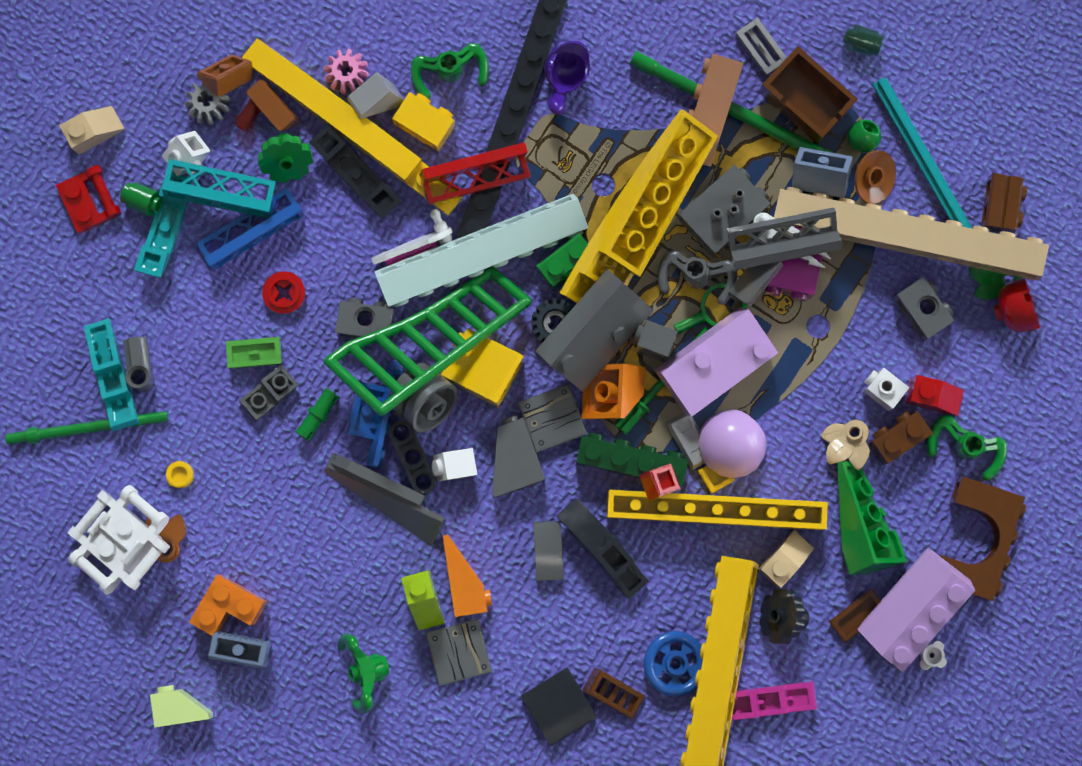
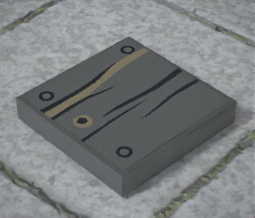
M569 384L518 402L536 453L587 435Z
M479 619L426 632L439 686L492 672Z

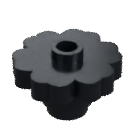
M776 588L772 595L765 596L764 602L760 607L763 614L759 621L762 634L769 636L771 643L788 645L791 643L792 638H798L801 630L808 626L809 612L804 608L801 597H796L793 590Z

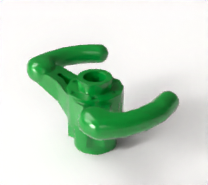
M469 43L460 52H444L435 58L419 55L411 61L410 72L413 85L418 93L430 99L431 93L421 79V70L424 69L437 73L440 79L445 82H455L461 77L463 66L473 57H476L479 63L478 84L485 86L489 77V62L486 53L478 43Z
M942 415L935 421L931 428L933 434L927 439L928 456L935 457L937 455L938 436L941 430L946 429L955 441L954 450L956 454L962 459H975L986 451L994 450L996 452L995 460L982 474V478L985 481H989L998 474L1007 456V443L1001 437L986 439L982 435L974 433V431L970 432L962 429L950 415Z
M349 633L343 634L338 640L337 648L341 651L348 648L349 652H351L354 660H352L351 666L348 667V675L352 683L355 682L357 686H361V700H353L352 706L357 712L365 714L373 707L371 693L374 682L382 681L384 677L389 675L388 661L384 655H378V653L367 656L359 648L355 636Z

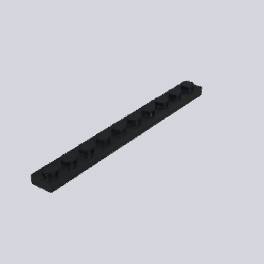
M539 0L486 152L518 144L567 0ZM511 162L507 163L504 171L508 172ZM499 164L496 166L502 168L503 164ZM489 167L484 168L479 177L487 182H492L496 179L498 172ZM501 174L499 180L506 177ZM476 181L475 184H474V186L481 185V184ZM503 186L470 195L456 235L457 238L489 227Z

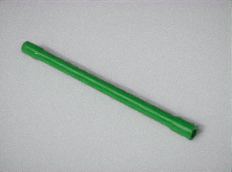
M635 51L629 65L694 96L698 83L659 64L656 60L639 51ZM733 101L731 102L728 111L730 116L798 151L800 147L834 153Z

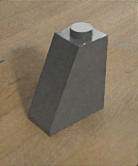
M517 416L509 417L502 420L503 425L498 427L492 488L494 499L545 481L524 418L518 420Z

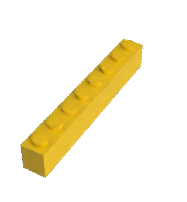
M608 490L606 518L826 530L828 502L669 493L650 501L647 498L646 492Z
M721 556V562L716 564L715 578H717L716 589H712L710 595V605H713L711 616L707 617L705 623V631L708 634L706 643L702 644L700 650V658L703 659L701 670L697 671L695 685L698 686L697 695L691 701L692 723L688 724L685 739L688 741L687 751L683 752L681 756L680 766H724L759 564L754 561Z

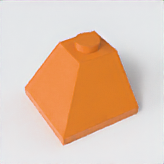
M607 364L583 391L581 419L625 418L644 395L646 367L629 364Z

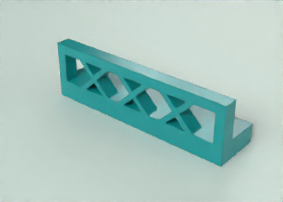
M169 159L162 193L163 197L268 219L270 217L276 181ZM173 167L184 169L189 178L181 183L171 181ZM204 174L212 175L216 184L209 188H204L199 185L196 179ZM230 180H236L243 189L232 194L226 191L223 184ZM257 185L269 187L266 201L254 198L249 190Z

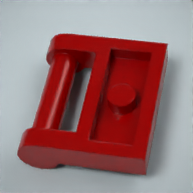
M100 165L92 166L85 172L56 185L79 234L122 214L119 206L114 204L101 176L103 171ZM91 180L105 207L102 213H99L87 188L86 183Z

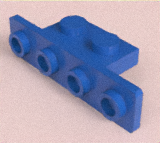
M389 361L386 372L397 381L402 375V369L399 368L400 364L397 361ZM359 381L381 403L389 398L391 390L384 384L379 386ZM354 394L346 434L371 440L366 466L378 467V464L382 463L385 455V448L382 445L384 436H388L391 422L388 421L390 411L380 416L357 394Z

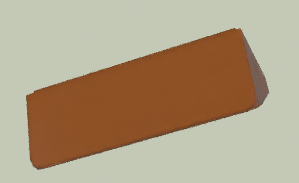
M231 54L198 71L197 77L215 96L221 97L252 80V62Z
M258 80L247 90V95L279 131H284L300 123L298 117L264 80Z

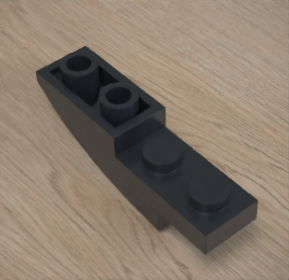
M577 498L556 515L585 552L597 562L627 599L632 598L649 582L635 565L633 558Z

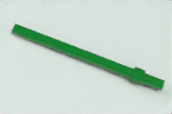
M162 411L138 415L139 424L129 427L168 422V412ZM109 419L43 429L31 427L27 428L26 431L5 434V440L7 445L22 442L34 444L40 443L42 439L112 429Z

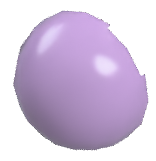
M732 409L717 412L708 418L700 429L699 447L701 458L708 468L721 476L730 478L747 476L758 468L764 458L767 443L765 434L757 422L742 411Z

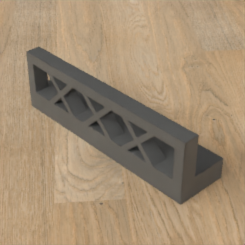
M834 207L727 228L730 256L735 270L842 249V240L837 230ZM820 219H830V226L817 228L814 226ZM795 224L804 226L798 233L792 234L788 231ZM769 229L777 231L772 238L765 239L761 236ZM744 234L750 236L746 243L735 245L734 236Z

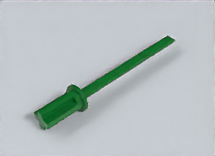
M705 327L694 340L707 332L708 329ZM661 379L637 402L625 418L616 421L614 425L623 434L626 435L645 413H650L647 405L663 388L664 384Z

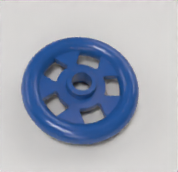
M670 631L656 637L645 652L643 664L646 678L651 686L659 693L671 697L684 696L694 691L698 687L695 685L696 674L698 670H701L703 659L700 658L701 644L693 636L681 631ZM680 642L681 651H670V643ZM658 651L665 654L661 665L654 663ZM693 652L696 664L689 666L686 654ZM673 659L678 661V667L675 669L670 665ZM663 671L671 677L668 684L659 678ZM687 672L691 679L685 684H681L678 677L683 676Z

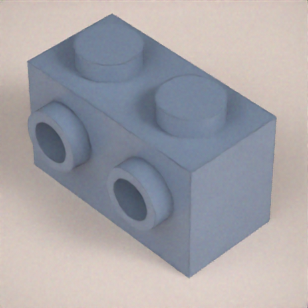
M800 147L794 162L792 187L805 192H817L832 197L845 198L850 183L853 157Z

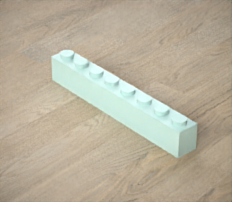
M571 194L374 272L388 307L391 305L399 307L408 303L409 298L414 296L424 297L434 292L433 289L442 285L444 287L453 286L459 282L458 279L465 276L476 277L482 274L485 268L504 266L509 262L508 259L516 256L523 258L531 255L534 249L541 246L549 248L556 245L559 239L567 236L568 238H574L577 234L581 235L583 234L582 230L587 229L588 225L578 198Z

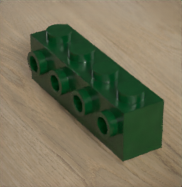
M588 433L587 437L582 436L576 460L577 465L640 479L641 474L671 464L680 488L683 487L688 460L682 459V453L667 451V455L656 453L657 448L648 445H641L640 449L630 447L629 441L614 439V443L603 441L604 436L595 433Z

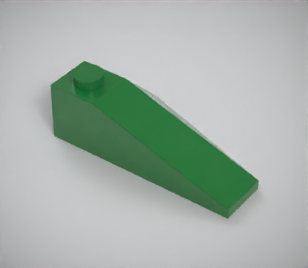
M847 461L837 463L842 551L850 575L870 574L907 563L900 538L895 529H889L883 518L887 515L883 506L879 508L872 498L874 490L862 468L857 470L851 462Z

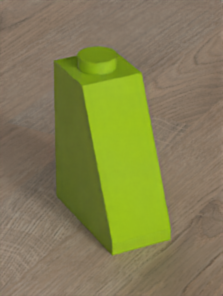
M427 570L402 577L401 580L407 603L418 630L445 624L432 571Z

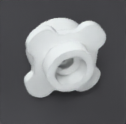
M935 641L921 651L919 665L922 669L928 670L930 667L943 668L946 665L947 661L942 642ZM930 653L934 654L933 658H930Z

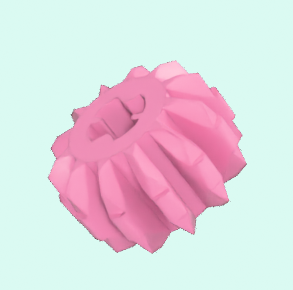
M347 49L346 55H342V52L337 50L338 58L335 59L329 56L328 61L331 65L324 66V71L329 73L325 76L326 82H332L331 89L333 91L340 87V92L343 95L346 94L347 88H350L351 92L356 90L355 85L361 86L364 83L362 79L369 78V73L365 71L368 67L367 62L361 61L362 55L360 53L352 57L351 49ZM344 68H350L351 74L348 72V76H343L341 71L345 72Z

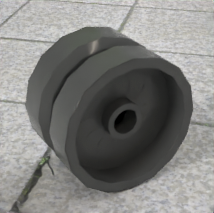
M429 363L417 364L423 371L431 367ZM406 370L397 379V382L404 387L415 377ZM438 374L392 410L404 418L405 422L418 433L427 432L437 427L451 413L457 401L458 391L445 377H441V374ZM390 391L389 397L394 394L392 391Z

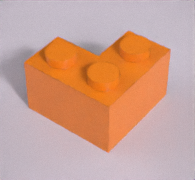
M216 574L189 623L212 636L215 632L222 629L230 614L248 625H255L268 601L222 574Z

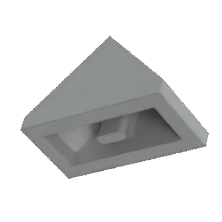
M376 72L353 91L347 100L360 119L398 108L401 106L404 98L391 81Z

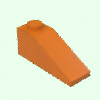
M443 535L455 617L488 612L487 606H492L490 589H484V584L451 537Z

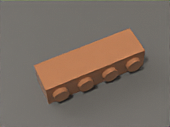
M712 54L711 59L705 58L701 73L706 74L703 85L697 84L693 99L698 100L695 111L689 110L691 116L718 135L703 165L710 167L744 64L716 54Z

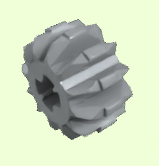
M202 82L201 87L192 83L191 86L194 89V93L186 92L185 94L190 99L184 103V106L190 109L188 115L191 118L197 117L199 124H202L207 119L208 124L213 125L214 117L222 121L223 117L220 112H229V108L225 104L230 102V97L227 95L217 97ZM210 98L212 102L209 101L210 105L205 107L202 102L206 103L205 99Z

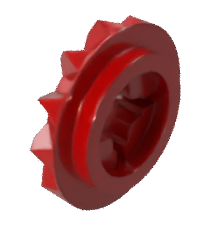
M287 271L277 272L271 275L264 283L262 290L263 300L272 311L278 314H290L300 308L305 299V286L297 275ZM276 285L284 289L290 287L289 294L292 300L290 301L283 297L276 302L280 295Z

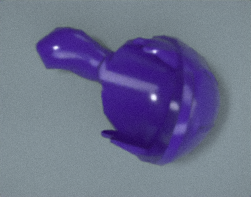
M567 41L554 48L545 62V77L553 88V94L547 104L554 115L564 114L566 93L577 90L582 83H585L589 74V51L587 46L579 41Z

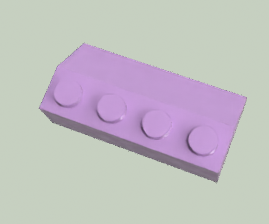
M927 548L861 623L858 631L881 656L904 672L974 593L975 589L970 579L930 548Z

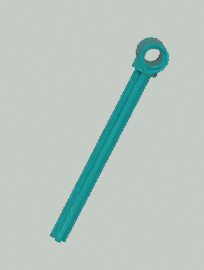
M887 78L879 79L872 86L949 220L962 223V227L972 228Z

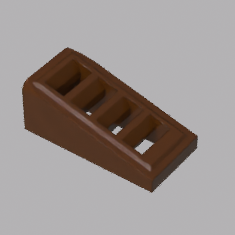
M596 667L582 689L583 692L630 719L634 718L645 698L644 694ZM603 677L604 680L596 693L595 690ZM610 683H613L614 685L607 698L603 697ZM621 688L624 689L619 700L615 704L613 701L616 698L619 690ZM631 693L634 696L627 709L622 708Z

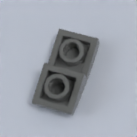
M280 365L263 378L259 385L239 399V403L252 419L257 422L292 393L299 384Z
M533 522L536 581L563 579L561 522Z

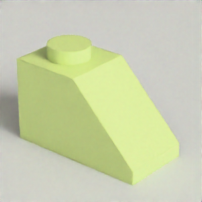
M174 685L157 687L158 693L150 694L154 728L213 718V712L183 689L174 690Z

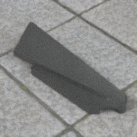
M334 452L332 453L324 469L327 475L428 545L434 543L445 521V517L422 507L426 496Z

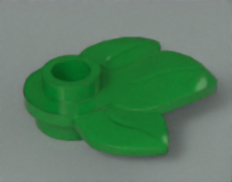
M969 267L971 276L980 284L976 288L974 296L983 300L997 298L1000 290L1007 283L1021 278L1013 276L1010 282H1004V277L1007 274Z

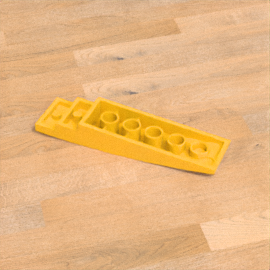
M681 109L610 208L569 275L560 294L577 304L606 269L626 286H628L633 275L641 276L718 135L685 110Z

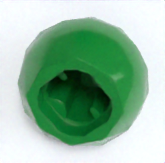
M866 119L856 121L850 127L847 137L849 144L854 150L865 153L874 151L879 146L882 135L877 124Z

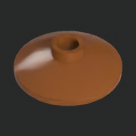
M881 150L869 152L863 157L857 167L855 174L856 192L867 203L875 204L883 201L890 194L894 186L896 166L893 158L887 152Z

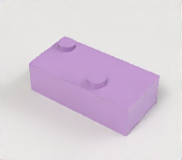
M739 307L654 371L681 410L692 417L778 354V351L750 310Z

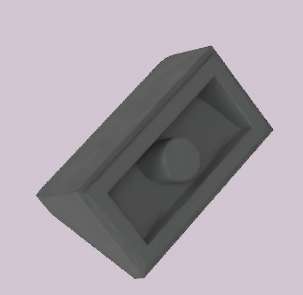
M782 262L746 268L728 292L750 308L783 267Z

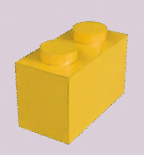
M409 92L393 116V123L439 152L455 127V120L452 118L453 114L443 107L436 109L430 105L431 101L424 95L417 93L415 96Z

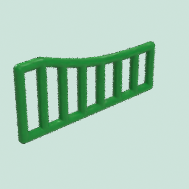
M491 266L484 269L482 274L473 277L467 283L426 309L388 327L346 342L324 359V364L378 415L383 416L529 307L532 300L496 268ZM490 278L517 300L507 310L480 287ZM471 293L496 314L497 317L486 325L459 300ZM450 307L477 332L465 340L437 314ZM427 320L457 347L447 355H444L421 335L414 326ZM403 332L436 363L423 371L388 338ZM377 343L413 375L415 379L403 387L361 348ZM348 354H352L394 394L381 403L338 362Z

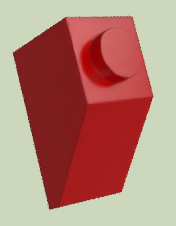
M915 375L910 378V388L907 392L905 404L958 416L964 392L963 389L945 381L921 375Z

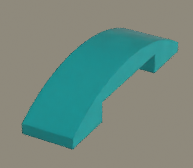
M172 172L171 181L181 183L189 177L184 175L177 176ZM162 186L159 192V197L163 200L161 209L158 213H155L145 246L142 245L134 268L135 272L160 279L175 247L188 204L186 201L163 197Z

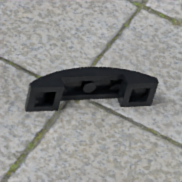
M329 124L309 141L311 146L381 219H384L402 202L386 183L382 182Z

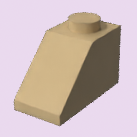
M112 106L82 112L59 125L69 145L78 155L125 130Z
M793 530L758 568V571L777 588H782L801 567L814 548Z

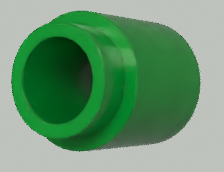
M136 182L133 184L127 183L120 195V201L127 208L147 216L158 213L163 202L162 198L159 197V191Z

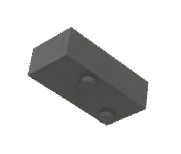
M606 269L537 348L536 352L550 366L583 392L634 334L638 326L654 310Z

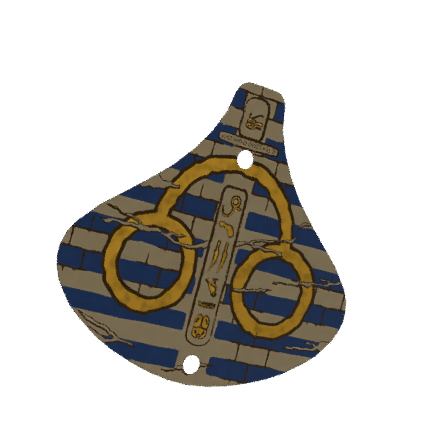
M766 103L748 109L816 144L780 112L782 109L781 105L776 108L771 103ZM851 108L818 146L829 149L836 154L853 157L850 183L845 198L854 200L856 205L866 206L867 202L863 201L856 192L855 174L860 161L869 152L860 153L849 144L847 136L850 127L856 121L862 120ZM547 114L538 120L524 141L528 150L525 159L531 175L528 180L542 193L547 203L571 194L578 198L588 225L587 229L582 230L583 234L581 236L589 243L630 178L666 128L653 130H613L585 125L559 114ZM729 114L727 115L711 167L707 165L701 166L640 277L633 275L627 286L654 310L641 326H644L646 321L649 320L675 330L674 324L700 312L701 299L710 287L721 283L727 284L728 277L726 274L711 278L705 287L694 289L685 282L683 273L675 265H671L668 270L670 291L668 294L660 292L658 270L663 257L668 251H678L686 259L691 257L703 258L706 262L710 263L724 260L732 261L729 244L712 257L677 219L679 213L728 169L735 165L738 169L740 167L745 169L751 177L750 182L756 188L761 187L768 194V201L771 204L763 213L774 217L780 189L786 190L787 187H792L794 162L798 150ZM516 160L517 167L522 173L519 160ZM599 174H608L615 181V189L608 196H599L592 189V181ZM803 191L802 193H803V194H808V195H813V193H815V192H805V191ZM829 196L828 199L839 201L841 197ZM747 234L736 236L735 245L746 243L750 236ZM568 236L565 237L567 242L572 239L568 238ZM842 240V249L826 252L831 259L829 260L822 256L821 264L825 268L820 267L815 295L811 299L807 298L805 302L793 300L790 294L781 293L780 296L764 293V289L750 308L746 306L776 348L778 354L692 417L699 429L702 428L708 418L717 412L732 409L742 411L755 420L787 397L813 373L839 342L852 319L862 296L876 247ZM746 268L737 270L738 278ZM724 289L711 292L705 302L706 314L715 323H719L741 307L740 300L733 295L725 305L718 303V297ZM822 315L829 321L830 330L825 337L814 338L808 333L806 324L810 317ZM702 322L680 334H676L667 360L692 343L705 327L708 330L712 327L706 322ZM635 331L607 364H629L646 367L642 399L660 379L654 370L664 362L635 352L637 345L632 344L636 334ZM665 385L648 403L647 407L650 413H645L626 435L614 425L618 419H602L610 432L617 439L629 441L630 447L640 449L641 445H648L657 448L656 452L680 450L666 423L681 416L684 412Z

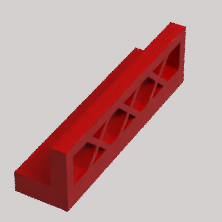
M525 142L422 169L419 176L428 205L529 179L531 175L525 159L528 153ZM519 160L522 174L513 176L504 171L508 162ZM503 164L502 168H499L496 165ZM489 167L498 172L494 181L487 182L479 177L484 168ZM478 170V172H477L476 175H474L473 173H471V172H473V171ZM465 174L472 178L473 181L470 187L462 189L453 184L457 175ZM501 174H502L503 176L507 177V178H504V179H500V180H499ZM453 177L451 182L446 180V178ZM440 181L448 187L443 195L433 197L429 183ZM476 181L481 184V185L474 186V184H475ZM450 188L456 190L454 192L448 193Z

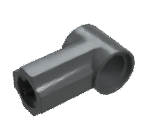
M137 336L123 340L127 368L126 381L136 391L147 392L155 383L151 370L147 337ZM144 372L146 374L145 381L140 385H136L134 382L135 376L138 373Z

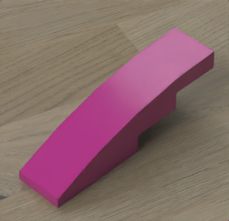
M814 681L737 690L732 720L815 710L818 707Z

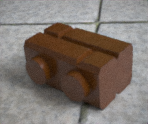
M992 173L987 178L981 221L982 227L988 228L991 232L998 233L1001 231L1014 233L1017 231V228H1021L1024 213L1020 212L1021 202L1025 201L1027 195V186H1023V177Z

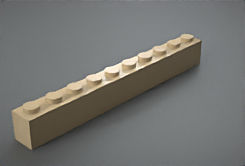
M787 187L786 190L780 189L774 214L775 219L834 207L837 230L841 240L1040 281L1043 276L1049 244H1044L1043 240L1039 238L1027 237V240L1016 238V234L1001 231L1000 234L989 232L988 228L982 226L967 228L962 227V223L958 221L946 220V223L935 221V218L929 215L914 217L909 216L907 211L893 209L890 212L881 210L882 207L876 204L867 203L866 206L856 205L854 200L840 198L837 201L828 199L829 196L823 193L815 192L813 195L803 194L801 189ZM820 219L814 226L817 228L830 226V219ZM795 224V225H793V226H798V227H804V226L801 225V224Z

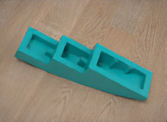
M108 318L84 326L93 371L98 379L101 397L106 405L111 429L116 431L139 424L131 387L125 378L126 369L111 320Z

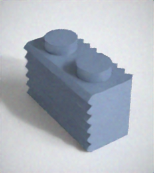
M217 631L212 636L208 658L263 669L267 667L271 642L270 640L265 641L264 639H254V637L249 638L248 636L244 637L243 635L238 636V634L233 635L232 633L228 634L227 632Z

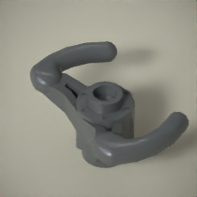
M668 251L663 257L658 270V284L662 294H668L670 291L668 270L671 265H675L683 273L684 280L688 286L694 289L703 288L708 285L711 278L726 274L728 277L724 291L718 297V303L725 305L732 297V294L728 291L738 278L737 270H735L732 261L724 260L710 263L706 262L703 258L691 257L686 259L678 251Z

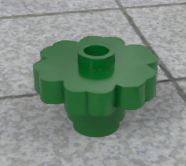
M280 133L275 137L269 138L268 141L261 145L262 152L258 154L260 171L263 174H269L272 181L282 183L288 182L290 178L294 180L301 179L309 173V165L313 163L310 145L301 143L300 137L287 133Z

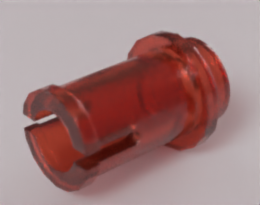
M249 98L240 115L235 116L236 121L234 125L244 132L254 128L252 124L261 112L251 98Z

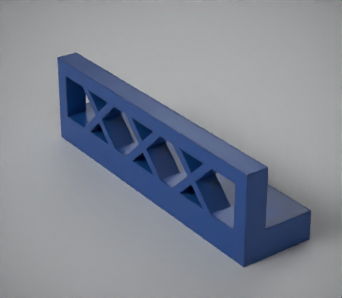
M288 187L273 195L270 217L265 221L253 226L254 216L242 214L197 242L205 256V260L214 271L304 216L303 211ZM287 196L291 205L279 212H275L277 201ZM236 226L247 228L245 233L234 240L229 239L231 230ZM226 233L225 238H221V237H220V236H222L223 234ZM214 240L224 242L221 248L211 254L205 247V245Z

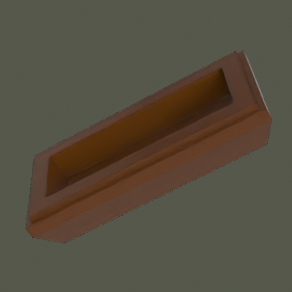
M870 589L828 622L843 642L846 643L859 633L858 628L881 601L874 591Z

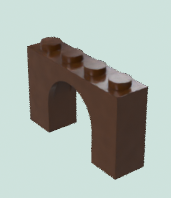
M962 476L956 480L949 503L984 516L993 529V547L983 560L974 564L964 563L940 554L937 555L971 580L975 589L972 596L987 601H994V597H998L1002 589L1003 583L1000 581L1002 571H1006L1010 563V556L1008 555L1010 545H1014L1018 537V530H1016L1018 519L1021 520L1026 511V504H1023L1025 497Z

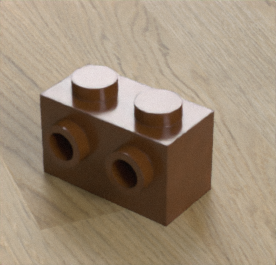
M906 411L894 419L897 423L890 429L884 426L872 434L875 439L870 441L868 445L882 465L889 464L933 434L918 411L912 414Z

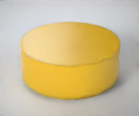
M176 461L167 468L166 479L175 488H186L193 482L194 470L188 463Z

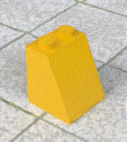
M467 328L464 333L459 332V335L467 340L476 332ZM486 338L446 368L441 376L465 391L499 408L524 363V356Z

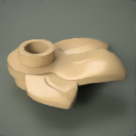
M851 420L845 425L835 423L823 431L821 437L830 443L826 451L828 464H837L849 459L857 470H860L866 464L870 455V449L866 443L869 438V429L864 422ZM853 429H859L860 434L857 437L850 435Z

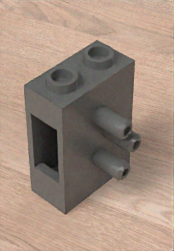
M733 165L678 215L677 219L712 257L729 244L727 228L751 224L755 216L763 213L771 204L768 201V194L761 187L756 188L750 182V175L742 167L738 169Z

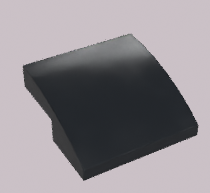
M568 667L521 695L551 746L598 718Z

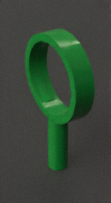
M726 283L710 287L701 299L700 312L673 325L675 330L678 331L677 334L702 322H706L711 327L717 324L706 314L705 302L711 292L725 289ZM740 301L741 307L746 308V305Z

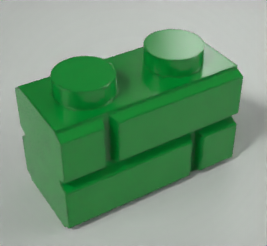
M577 234L536 266L537 272L552 291L567 281L588 245L580 234Z

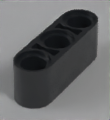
M403 420L394 422L390 427L389 435L412 487L422 495L431 494L436 489L437 480L415 430ZM405 426L409 429L408 438L402 441L396 439V429ZM410 451H418L421 456L420 461L416 465H409L406 462V455ZM422 475H428L432 480L431 486L426 490H421L417 486V480Z

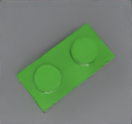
M280 337L226 341L228 369L283 365Z

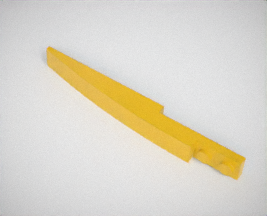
M257 38L242 58L250 60L255 71L323 123L329 124L349 143L365 155H369L426 199L419 174L422 169L429 166L423 163L421 158L368 118L360 119L353 107ZM440 181L429 183L433 197L443 195L448 187ZM450 188L448 193L454 192L456 190ZM464 196L433 205L449 216Z

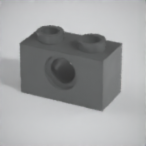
M924 277L893 297V300L923 342L954 322L952 318L953 311L946 302L942 303L936 295L938 293L937 288L930 280L926 281ZM921 302L930 304V314L927 315L921 312Z
M347 298V302L340 301L335 333L338 336L359 338L394 324L395 311L384 302H374V305L363 304L362 299ZM364 313L373 315V321L368 326L359 324V318Z
M647 320L645 325H639L632 342V344L637 345L635 352L665 362L678 331Z

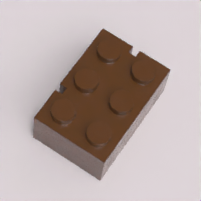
M799 46L769 76L759 90V93L777 108L781 105L782 109L780 112L817 145L858 100L857 97Z

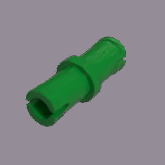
M325 388L313 408L309 407L307 410L309 412L295 433L310 442L321 423L327 421L328 418L326 416L340 397L328 388Z

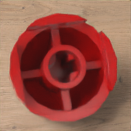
M1020 278L1007 283L998 294V305L993 306L997 320H1003L1007 328L1016 332H1028L1041 328L1026 279Z

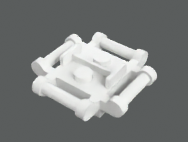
M132 485L126 486L121 491L118 500H115L110 494L101 490L97 495V501L76 527L72 526L68 531L71 537L82 544L79 549L70 554L68 562L74 567H79L100 585L99 589L106 595L112 593L121 581L133 590H136L141 584L139 582L161 553H166L170 548L159 535L167 525L169 517L163 512H158L138 495V491ZM131 503L152 520L150 526L128 509ZM107 505L111 508L108 513L102 512ZM87 529V532L90 534L88 537L84 534ZM91 553L113 571L109 577H106L87 560Z

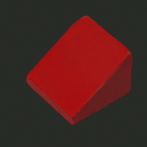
M671 464L640 475L647 498L650 501L680 490Z

